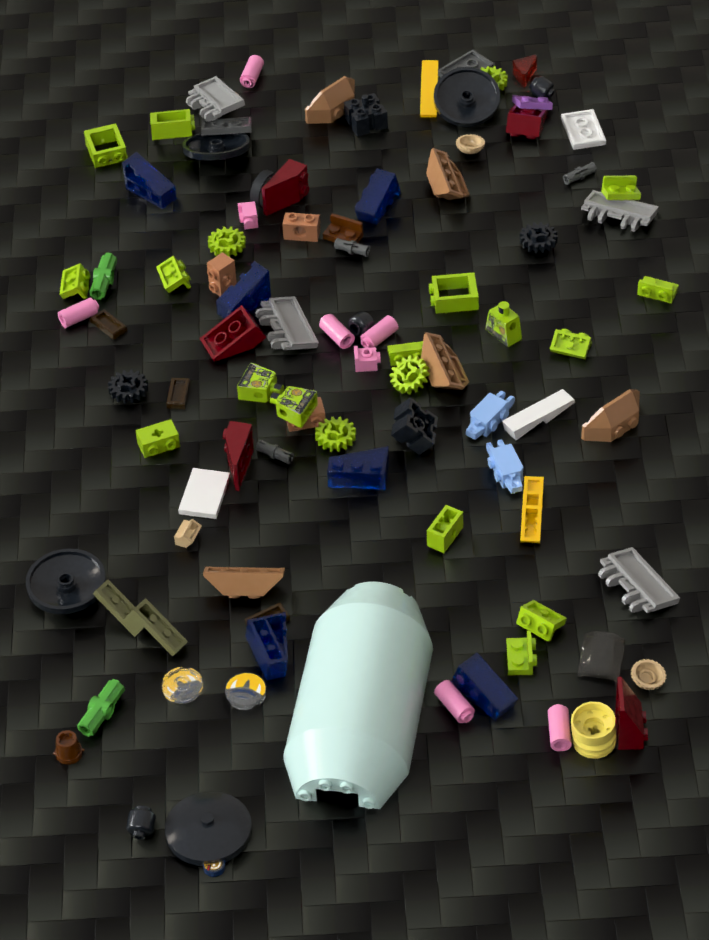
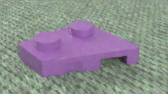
M512 95V102L519 108L552 110L553 103L546 97L532 98L529 96Z

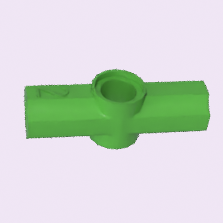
M112 253L102 255L98 268H95L93 271L90 296L95 300L104 298L109 285L113 284L117 257Z
M109 680L100 694L93 696L89 701L87 712L77 725L78 730L83 735L93 736L104 719L108 720L113 715L115 704L125 691L124 686L118 680Z

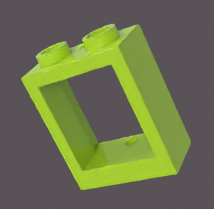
M190 109L150 113L152 140L192 136V130H195L194 114L190 115Z
M116 123L84 131L85 143L95 168L128 160L126 146ZM114 141L118 143V147L96 151L94 147Z
M474 272L432 276V283L429 284V294H433V296H430L431 307L435 306L436 313L479 310V296ZM468 288L469 294L439 297L438 290Z

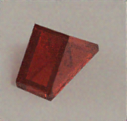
M537 55L513 60V75L522 87H526L537 69Z

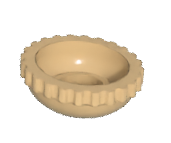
M472 134L460 136L456 141L457 148L465 154H476L485 145V140L481 136Z
M639 660L631 669V678L642 689H658L665 683L666 671L661 664L654 660Z

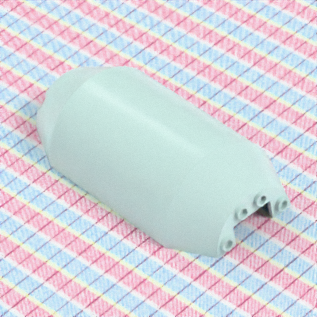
M383 582L358 583L354 587L347 589L319 617L314 625L284 750V763L296 799L317 801V789H321L323 791L358 794L359 807L381 809L409 774L433 645L417 602L412 596L409 597L403 593V589Z

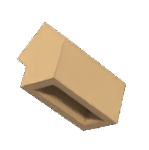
M194 519L190 521L183 520L174 536L175 545L187 548L193 543L202 525Z

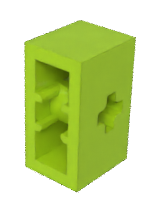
M171 419L136 430L137 443L144 458L180 447L179 434Z
M445 505L427 529V546L445 553L463 528V511Z

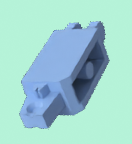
M503 391L496 395L489 393L470 412V425L466 429V435L476 440L481 435L487 437L492 431H495L497 426L508 417L509 409L515 403V397L511 395L504 400L506 394Z
M501 439L497 441V447L494 448L491 442L486 443V449L490 456L487 458L490 469L493 468L496 481L500 482L502 488H508L511 494L521 492L523 465L512 444L505 445Z

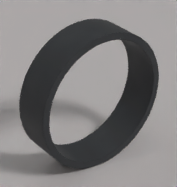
M263 170L260 172L251 187L250 201H255V205L262 209L263 200L260 202V192L265 181L270 176L272 178L276 174L272 171Z

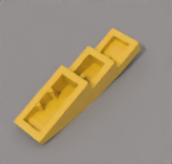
M422 60L420 117H437V110L434 105V89L438 82V60Z
M524 476L520 542L540 543L544 477Z

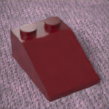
M514 105L508 112L506 133L516 137L527 135V138L536 139L542 133L548 110L522 109Z
M289 159L262 187L264 215L267 216L295 204L308 194L307 165Z
M241 305L203 335L200 340L211 358L216 362L253 349L267 337L252 315Z
M230 421L228 427L223 431V439L226 440L224 451L227 453L235 490L240 491L255 451L252 424Z
M617 677L615 717L618 750L644 749V741H648V729L643 727V724H646V711H642L640 700L624 679Z

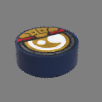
M225 861L203 864L205 874L210 877L222 875L225 871Z

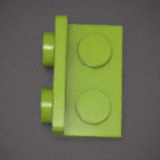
M635 175L603 177L601 192L607 200L641 199V192L636 187L637 177Z
M173 255L156 266L164 288L168 293L182 284L188 289L191 288L189 282L191 278L184 270L186 266L182 260L178 261Z
M81 263L63 270L59 294L63 299L74 296L77 293L83 299L87 298L90 273Z
M644 276L643 280L638 282L637 295L672 304L678 292L679 284Z
M556 329L551 342L550 352L586 360L589 347L592 346V339L585 333L575 334L568 329Z
M423 341L387 346L390 365H397V361L401 363L402 357L407 360L409 355L413 359L415 356L421 359Z
M532 600L521 606L516 624L544 640L550 641L554 631L564 626L567 618Z
M527 631V638H506L508 675H533V666H537V654L532 653V650H536V639L531 637V631Z

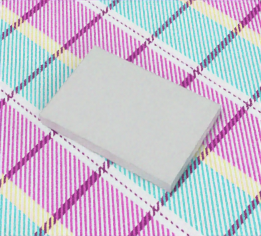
M594 109L561 114V120L573 150L606 145V138Z
M193 468L178 509L179 514L217 519L230 480V473Z

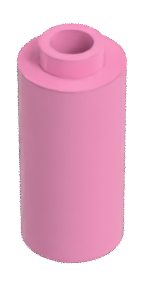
M250 56L243 70L240 83L246 88L255 86L264 66V60L260 56Z
M88 298L59 311L58 318L62 326L67 328L97 314L99 305L95 299Z
M327 314L321 318L319 327L339 347L346 349L353 344L355 336L334 315Z
M389 315L384 317L361 335V345L364 348L377 347L398 330L396 320Z
M450 680L441 682L435 688L434 694L459 723H467L473 719L475 709Z
M561 704L553 705L548 709L550 746L555 751H566L572 746L569 710Z

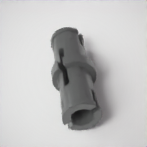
M594 162L583 167L579 166L574 171L564 174L563 180L566 185L579 179L583 180L585 176L597 172V167Z
M340 238L335 240V249L368 257L370 254L369 245L359 244L354 240L347 241Z
M262 439L257 442L256 451L269 455L271 459L276 458L287 464H290L294 459V453L280 448L277 444L273 445Z

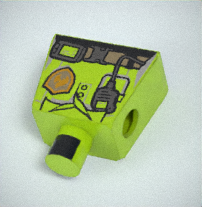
M502 301L488 311L486 330L507 347L522 340L520 318L518 314L509 308L508 302Z
M254 363L249 364L237 385L238 399L266 403L273 392L282 395L284 391V385L277 383L274 371Z
M288 386L282 395L273 392L270 397V403L276 405L278 417L302 428L318 405L317 391Z

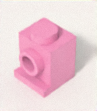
M255 201L238 203L240 223H244V229L258 228Z
M354 346L355 372L377 371V363H381L380 352H376V347L358 348V346Z

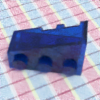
M135 152L122 162L126 189L161 209L177 199L175 185L140 154Z
M377 168L375 173L371 175L367 188L363 190L361 200L355 206V212L359 220L377 225L387 212L385 208L388 204L392 205L394 203L392 199L395 195H400L401 193L395 173Z
M254 261L251 264L252 268L246 274L242 273L239 276L241 280L235 286L231 285L216 300L217 314L225 319L241 305L250 312L261 305V301H267L271 298L269 270Z
M389 447L329 457L327 469L328 487L386 490Z
M286 612L247 621L246 638L266 681L286 676L288 663Z
M475 653L460 664L451 680L459 691L495 721L512 709L518 700L478 653Z

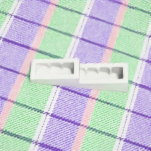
M562 389L503 420L504 430L515 440H518L542 421L548 423L575 403V399Z

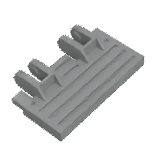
M217 76L194 85V89L188 91L190 96L186 99V103L193 110L202 108L200 115L208 122L245 106L244 99Z
M595 190L589 194L581 206V210L589 211L587 220L592 221L597 216L598 223L602 224L607 216L622 219L621 229L631 225L632 232H636L640 225L648 226L658 213L659 206L635 200H607L602 192Z
M295 296L269 298V301H261L262 309H257L255 314L259 319L260 325L272 326L274 332L270 331L266 336L268 341H271L270 344L273 349L295 350L318 347L319 342Z
M633 547L610 553L608 557L600 559V563L604 568L600 569L598 576L602 579L607 578V586L620 584L628 592L622 597V602L625 605L631 604L629 606L631 612L635 613L644 610L646 613L678 604L680 597Z

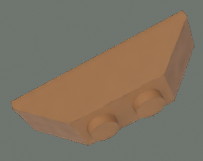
M343 76L320 91L312 100L310 106L305 108L306 123H332L344 115V102L355 99V80Z
M432 148L426 174L434 195L447 200L468 197L470 194L462 174L454 162L449 159V155L444 151Z
M426 332L423 339L421 358L429 367L427 371L430 373L428 378L431 385L435 388L463 390L468 385L469 380L457 355L449 345L443 342L444 339L441 335Z
M629 389L601 407L590 418L589 422H585L582 425L581 439L584 441L612 442L631 428H635L639 422L640 391Z
M205 567L203 576L222 595H227L229 598L248 596L249 598L257 599L260 596H264L283 578L285 568Z

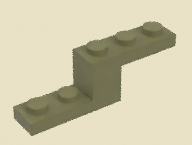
M109 579L94 591L93 595L134 637L145 628L172 656L188 642L146 598L135 607Z

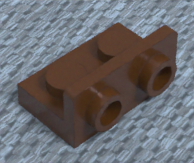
M332 213L330 216L331 223L323 232V239L335 242L337 238L347 241L354 240L358 243L363 237V223Z

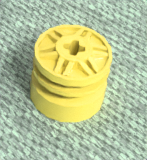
M601 702L583 703L575 709L571 717L572 742L575 750L580 755L593 759L602 758L610 754L615 748L617 741L616 717L613 710Z

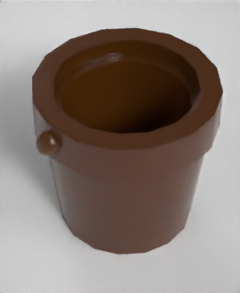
M61 731L56 736V749L53 754L56 755L60 763L65 765L78 762L83 755L84 748H82L73 731Z

